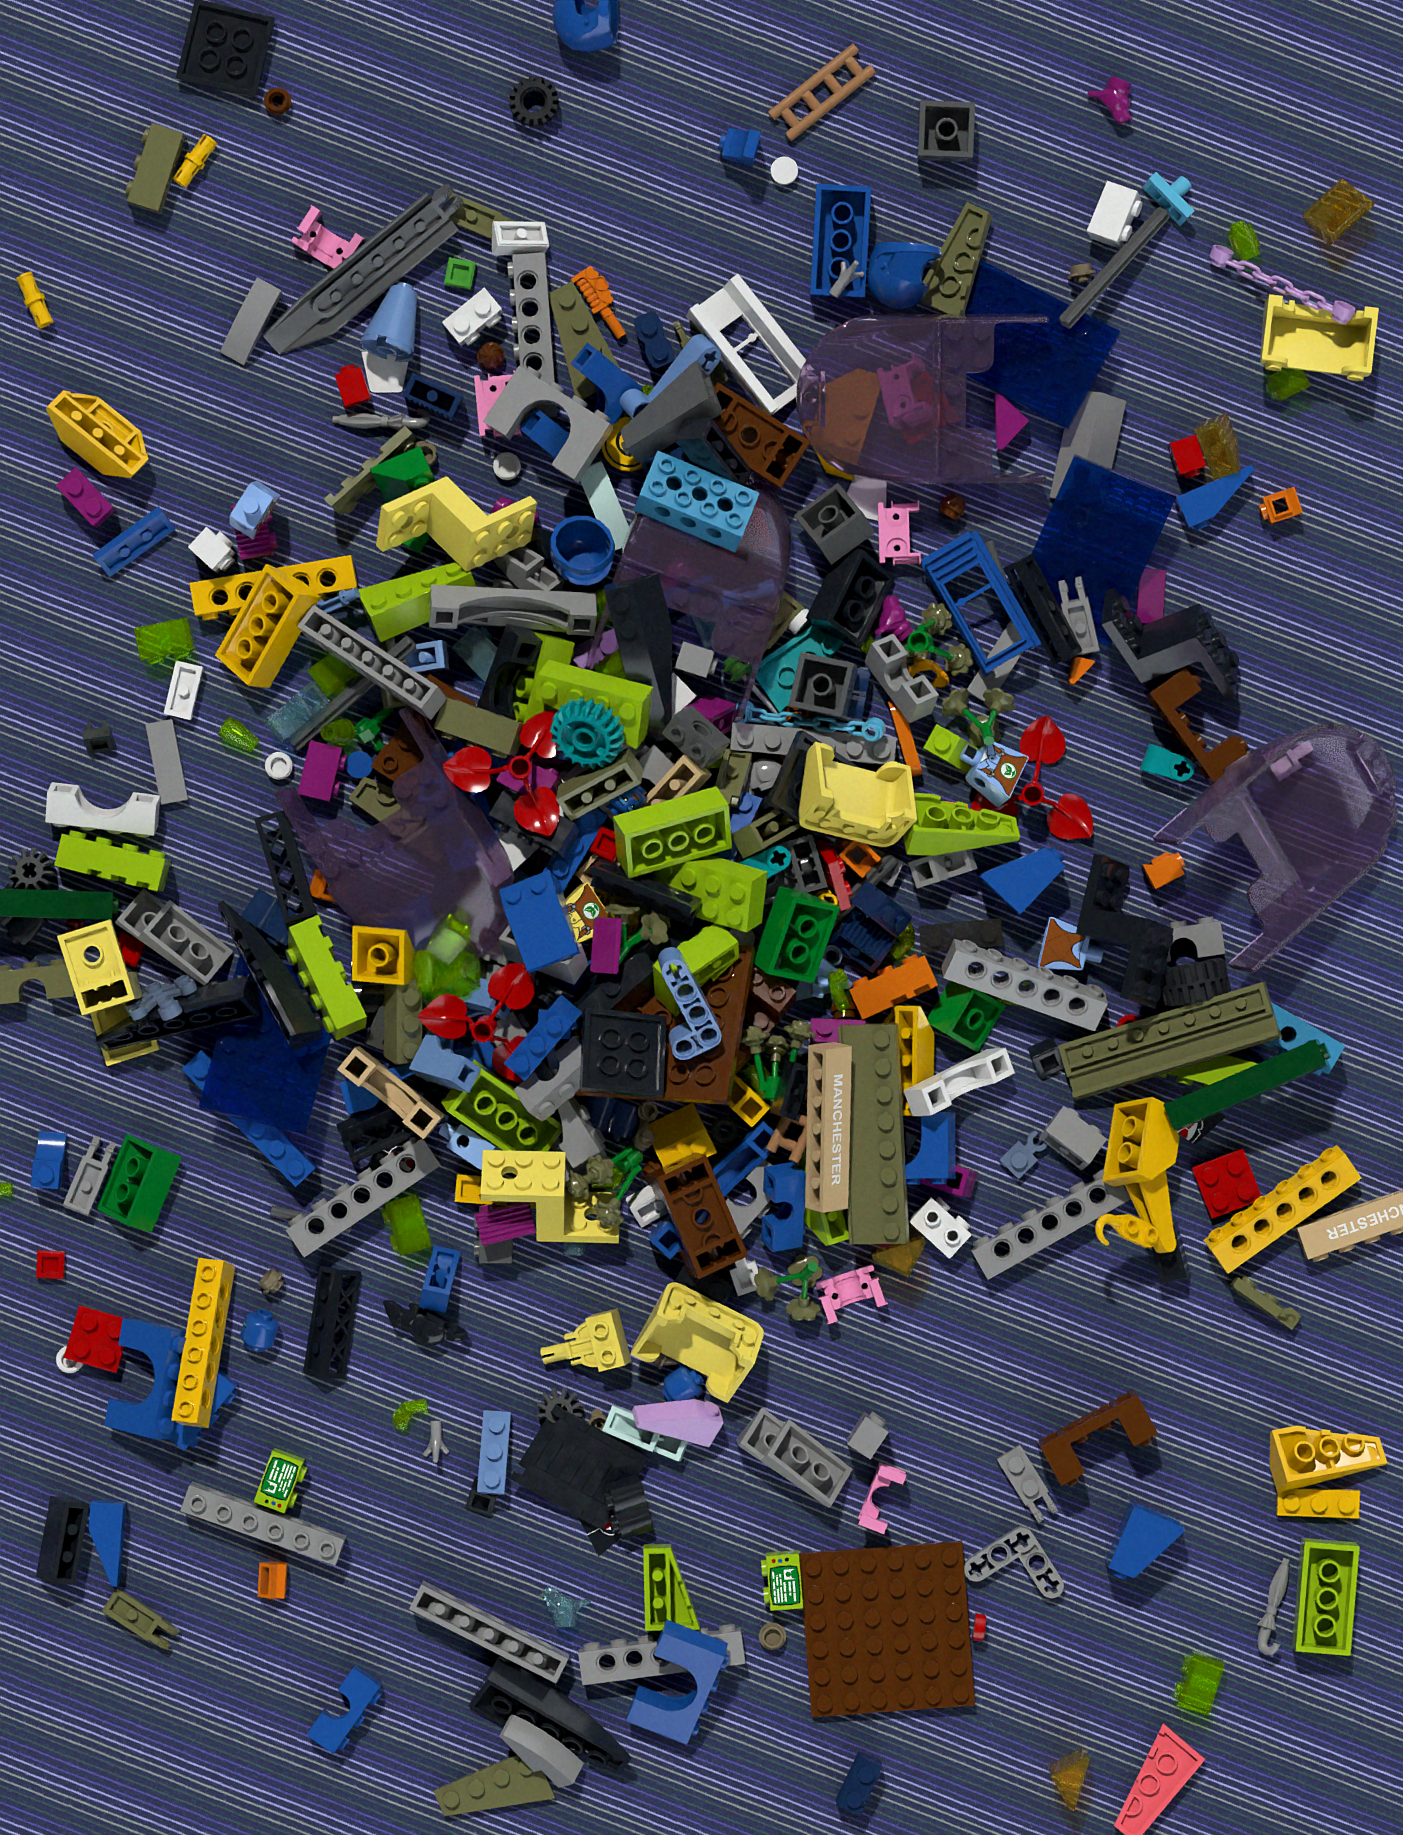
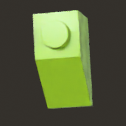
M938 724L935 725L922 748L966 774L971 765L959 758L960 753L967 744L979 751V748Z

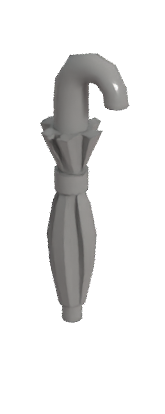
M417 408V415L422 416L420 418H408L403 413L391 418L388 416L379 417L368 413H353L333 416L332 421L333 423L354 428L367 429L381 426L392 427L400 431L404 426L409 429L425 427L430 421V413L421 408Z
M1283 1558L1282 1564H1280L1273 1577L1269 1589V1605H1267L1266 1614L1257 1624L1261 1626L1257 1640L1258 1649L1264 1655H1273L1280 1647V1644L1273 1643L1269 1647L1267 1643L1271 1629L1276 1630L1275 1615L1277 1607L1286 1592L1289 1572L1288 1564L1290 1561L1286 1558Z

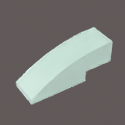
M602 461L590 465L580 481L595 518L600 520L610 530L615 543V550L635 543Z
M614 1405L611 1407L602 1430L678 1462L681 1461L688 1441L637 1428L633 1412Z

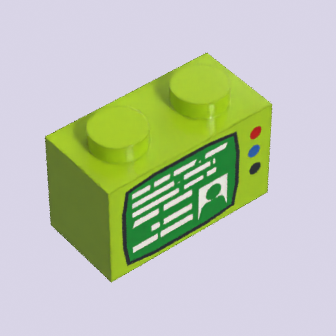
M274 1448L254 1503L285 1513L288 1507L293 1509L298 1493L294 1492L297 1481L303 1482L308 1468L303 1466L305 1459Z
M799 1550L766 1553V1560H761L762 1577L768 1576L769 1586L763 1587L764 1604H770V1611L803 1608Z

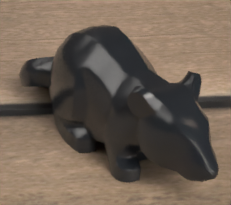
M393 1300L383 1301L386 1313L392 1322V1327L398 1328L401 1326L408 1330L423 1345L434 1346L446 1340L463 1341L468 1335L467 1330L432 1311L427 1312V1314L420 1312L422 1308L415 1302L409 1304L410 1309H404ZM448 1327L453 1329L457 1333L451 1332L450 1330H448Z

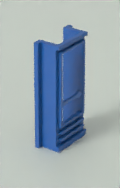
M977 530L973 533L966 532L921 559L923 561L921 566L945 608L952 612L954 624L968 648L972 650V655L985 677L995 672V668L1027 649H1034L1042 644ZM980 564L990 583L969 596L958 599L956 603L945 584ZM993 587L1022 640L988 659L961 613L959 606H964L967 601Z

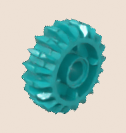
M583 697L578 699L577 702L572 699L567 704L561 706L554 715L550 730L552 733L551 741L557 743L556 750L563 751V758L569 757L572 759V764L579 762L582 768L589 764L592 769L598 765L604 767L608 762L614 761L623 748L625 734H623L624 725L619 724L620 716H613V708L607 710L604 708L603 702L597 705L594 703L593 698L588 700V702Z

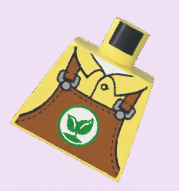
M588 882L578 886L565 898L577 943L593 937L594 919L596 917L611 918Z

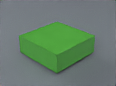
M449 257L444 285L471 290L476 263Z

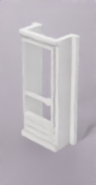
M739 274L731 278L721 290L700 305L697 303L688 310L687 319L692 321L701 334L706 335L721 351L723 362L760 409L770 416L804 392L819 378ZM741 316L754 334H750L748 339L733 349L720 331ZM756 337L760 339L794 383L793 386L774 400L736 353L749 342H754Z

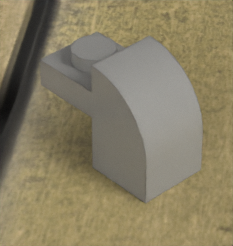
M971 849L926 856L908 862L916 888L977 869Z

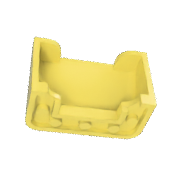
M1269 294L1264 303L1260 363L1265 365V369L1280 371L1283 367L1347 375L1348 380L1363 381L1364 377L1369 376L1372 371L1379 308L1365 306L1364 311L1354 312L1352 319L1348 320L1347 324H1342L1334 321L1331 318L1333 314L1325 309L1315 310L1307 305L1295 304L1294 300H1289L1285 304L1283 296Z
M814 742L806 754L798 811L800 825L809 830L878 847H887L895 844L917 821L911 766L890 761L874 772L832 761L835 757L834 749L825 743Z
M672 1282L662 1292L635 1341L630 1355L645 1362H654L662 1353L708 1376L706 1381L707 1390L712 1396L728 1403L755 1364L764 1331L754 1320L682 1284Z

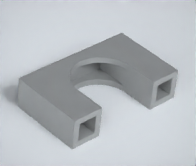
M518 366L483 422L491 429L511 440L526 415L535 407L555 405L564 409L570 419V434L551 465L557 471L579 483L614 429L608 423L611 418L599 410H596L595 413L586 409L587 403L575 395L570 399L563 394L565 389L555 382L551 381L548 385L540 380L542 375L528 366L525 370Z

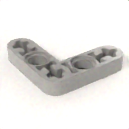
M1019 1526L970 1556L964 1563L966 1577L971 1581L978 1582L1019 1557L1045 1597L1056 1598L1064 1589V1583L1032 1531L1024 1526ZM1021 1532L1022 1535L1028 1534L1029 1537L1026 1539L1028 1544L1025 1546L1021 1543L1015 1545L1013 1548L1017 1552L1012 1554L1009 1546L1004 1541L1009 1539L1012 1544L1017 1540V1533ZM997 1546H1001L1007 1551L1006 1558L1002 1561H995L991 1557L992 1550ZM986 1553L993 1567L989 1569L986 1564L980 1568V1575L977 1576L975 1572L970 1574L968 1572L971 1570L970 1564L975 1562L978 1565L985 1560L981 1556ZM1033 1555H1040L1044 1558V1565L1041 1569L1034 1570L1029 1566V1559ZM1048 1568L1052 1570V1572L1047 1573L1052 1581L1058 1580L1059 1582L1056 1584L1057 1590L1054 1592L1050 1589H1044L1047 1583L1043 1576L1039 1580L1036 1578L1037 1575L1045 1573Z

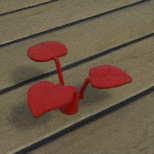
M558 710L541 712L524 723L519 739L523 746L531 748L525 756H516L510 761L509 765L490 769L492 760L488 752L477 746H469L458 751L443 764L446 776L458 788L466 792L478 793L489 787V774L509 771L513 779L523 781L527 794L520 796L515 802L513 811L516 821L526 830L545 836L552 835L558 824L560 813L556 795L546 786H540L532 792L527 777L531 772L529 759L535 751L542 758H552L561 753V751L556 750L557 743L551 741L552 733L550 732L552 719Z
M1047 715L1042 716L1026 728L1020 740V752L1029 757L1028 761L1036 760L1033 781L1024 786L1021 795L1010 797L999 808L978 791L970 809L979 812L982 809H987L1017 817L1018 807L1014 801L1024 800L1028 805H1037L1042 802L1054 807L1047 814V825L1055 836L1069 840L1090 838L1093 833L1091 811L1087 803L1080 796L1066 793L1060 797L1058 804L1044 797V787L1038 782L1041 762L1051 764L1058 761L1065 751L1066 743L1063 733L1051 717Z
M511 963L505 965L491 976L488 983V993L491 997L500 1001L489 1016H481L475 1023L471 1017L466 1016V1003L454 994H443L436 997L418 1014V1019L427 1029L443 1038L457 1039L464 1036L467 1031L466 1022H468L472 1036L478 1042H487L489 1040L490 1042H503L504 1044L498 1045L493 1051L492 1063L494 1068L500 1075L520 1084L524 1081L508 1068L504 1062L525 1037L516 1036L509 1042L506 1037L495 1036L497 1022L494 1018L504 1003L510 1009L517 1010L526 1007L531 1002L534 996V982L531 974L527 972L525 964Z

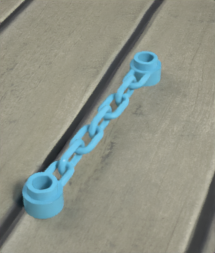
M747 700L737 703L734 718L737 723L745 724L749 722L764 723L766 721H774L787 727L797 728L804 725L812 726L815 730L834 732L836 730L848 731L851 735L862 736L871 742L878 741L886 732L884 722L876 717L870 718L866 722L850 721L849 723L837 722L833 718L816 716L813 719L804 718L797 713L791 712L767 713L764 709L755 708ZM739 710L745 713V717L739 715ZM756 712L762 713L759 716L760 719L754 718ZM785 716L796 717L794 723L783 722L786 720ZM820 721L831 722L829 724L830 728L819 727ZM855 725L862 726V732L853 731L855 730ZM868 728H873L876 734H871Z

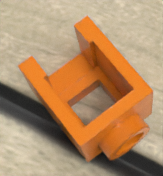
M1295 487L1262 497L1260 499L1262 504L1258 505L1262 520H1267L1269 525L1303 513ZM1284 498L1288 510L1276 514L1272 501Z
M846 839L839 846L842 850L839 856L862 878L881 859L866 843ZM857 845L867 853L859 864L848 855Z
M1165 852L1150 860L1151 865H1141L1153 889H1157L1184 875L1185 873L1182 868L1186 867L1179 852L1170 855L1168 852Z

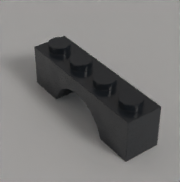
M506 624L477 707L515 720L513 695L517 680L527 667L535 665L543 642L531 629Z

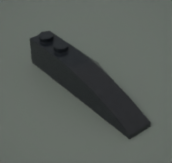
M658 572L605 585L604 589L627 680L653 687L648 730L644 738L645 745L667 740L662 732L672 719V624Z
M224 901L219 902V913L291 1051L321 1038V1028L324 1025L317 1012L312 1013L309 1004L312 1002L305 988L300 990L297 982L281 958L267 941Z
M696 918L692 926L678 921L667 929V942L654 945L650 939L645 940L629 950L620 964L617 974L596 973L574 994L576 995L575 999L568 1001L582 1012L580 1015L582 1019L585 1007L631 1012L654 990L653 965L658 960L660 952L669 947L677 948L682 942L689 941L695 937L701 929L714 923L700 918Z
M243 975L235 976L230 981L209 982L206 986L199 987L188 995L173 997L174 1000H178L183 1010L178 1016L163 1021L158 1012L159 1005L157 1004L141 1019L133 1020L129 1016L97 1036L96 1042L105 1051H110L261 1016L258 985L249 976Z
M498 1656L490 1667L468 1707L503 1727L511 1715H516L551 1735L575 1755L581 1754L586 1756L587 1762L617 1774L623 1771L632 1758L609 1732L571 1699L539 1679L536 1675L525 1671L512 1661Z

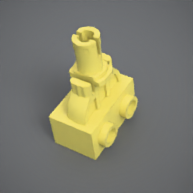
M618 1308L592 1314L585 1318V1322L580 1324L574 1332L564 1335L565 1340L576 1338L575 1340L542 1347L540 1350L541 1356L554 1353L542 1358L545 1365L580 1356L581 1358L570 1361L572 1366L583 1364L588 1367H598L599 1372L625 1366L632 1361Z

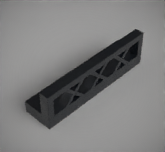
M1033 553L1005 566L1003 569L1052 664L1055 665L1061 661L1069 660L1083 651ZM1053 644H1054V646H1055V648H1056V650H1057V652L1059 653L1060 656L1057 655V653H1056V651H1055V649H1054V647H1053Z
M286 809L254 818L285 924L316 916V910ZM277 819L279 831L276 837L272 838L265 834L261 823ZM280 835L282 836L284 844L278 841ZM266 839L272 841V844L269 848ZM275 844L286 849L287 857L282 865L271 858L270 853ZM288 860L291 866V870L285 867ZM274 865L280 868L277 875L274 869ZM283 870L294 876L295 882L290 891L279 886L278 878ZM296 886L299 896L293 893ZM281 891L288 894L285 901L283 899ZM291 896L301 901L304 912L288 916L286 904Z
M602 858L591 865L589 873L593 874V879L590 886L688 926L694 924L702 901L701 898L644 875L628 878L620 865Z
M429 1082L414 1089L435 1108L442 1106L445 1116L437 1126L453 1119L452 1114L447 1112L441 1103L445 1096L438 1084ZM386 1103L336 1124L353 1163L418 1135L410 1128L404 1127L403 1119ZM386 1130L393 1131L390 1137L386 1139L379 1138L382 1132ZM362 1141L368 1142L365 1148L355 1152L353 1145Z
M319 1265L303 1373L319 1378L345 1379L361 1271ZM343 1275L351 1276L350 1287L345 1292L342 1288ZM344 1302L346 1314L340 1319L337 1314L338 1307ZM340 1329L342 1340L335 1345L333 1341L334 1334ZM336 1356L338 1359L337 1372H329L330 1361Z

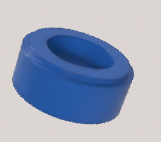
M353 752L346 760V770L352 777L363 779L371 774L373 760L365 752Z

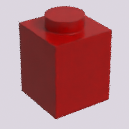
M355 364L340 368V373L335 374V378L346 409L372 401L362 368H356Z
M1193 435L1169 443L1168 449L1177 476L1185 475V478L1189 479L1200 475V469H1203L1206 464L1197 436Z

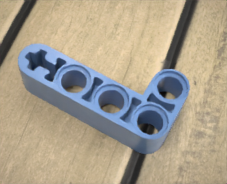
M697 334L693 336L649 395L637 389H629L620 398L621 408L633 419L693 362L697 361L710 375L721 359V351L706 335Z
M665 948L658 956L660 969L686 1019V1022L674 1027L670 1031L668 1038L673 1055L680 1060H687L718 1045L722 1034L717 1018L683 954L677 948ZM673 963L677 966L678 970L674 972L670 964ZM689 984V987L686 989H679L681 985ZM695 1006L701 1007L697 1011H690ZM707 1028L713 1029L709 1033H702V1031ZM682 1040L688 1041L684 1045H677V1043Z

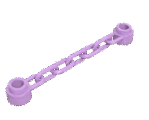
M1213 245L1209 255L1211 257L1210 263L1225 268L1227 264L1236 268L1240 275L1248 279H1260L1268 283L1269 287L1283 295L1292 294L1301 298L1303 304L1315 310L1325 309L1333 314L1331 318L1336 322L1347 324L1348 320L1352 319L1355 312V307L1343 301H1335L1334 305H1331L1319 294L1309 290L1303 292L1294 288L1290 281L1276 275L1270 277L1262 273L1256 265L1244 260L1239 262L1233 260L1234 252L1229 248ZM1244 265H1246L1256 271H1253L1252 275H1250L1241 270H1244ZM1277 280L1288 285L1285 286V291L1274 286L1277 284ZM1309 295H1311L1321 301H1318L1317 305H1315L1306 300H1308L1310 298Z

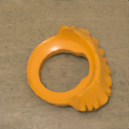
M924 657L914 658V664L908 669L912 678L919 671L932 670L937 674L931 682L933 688L948 686L949 677L937 663Z

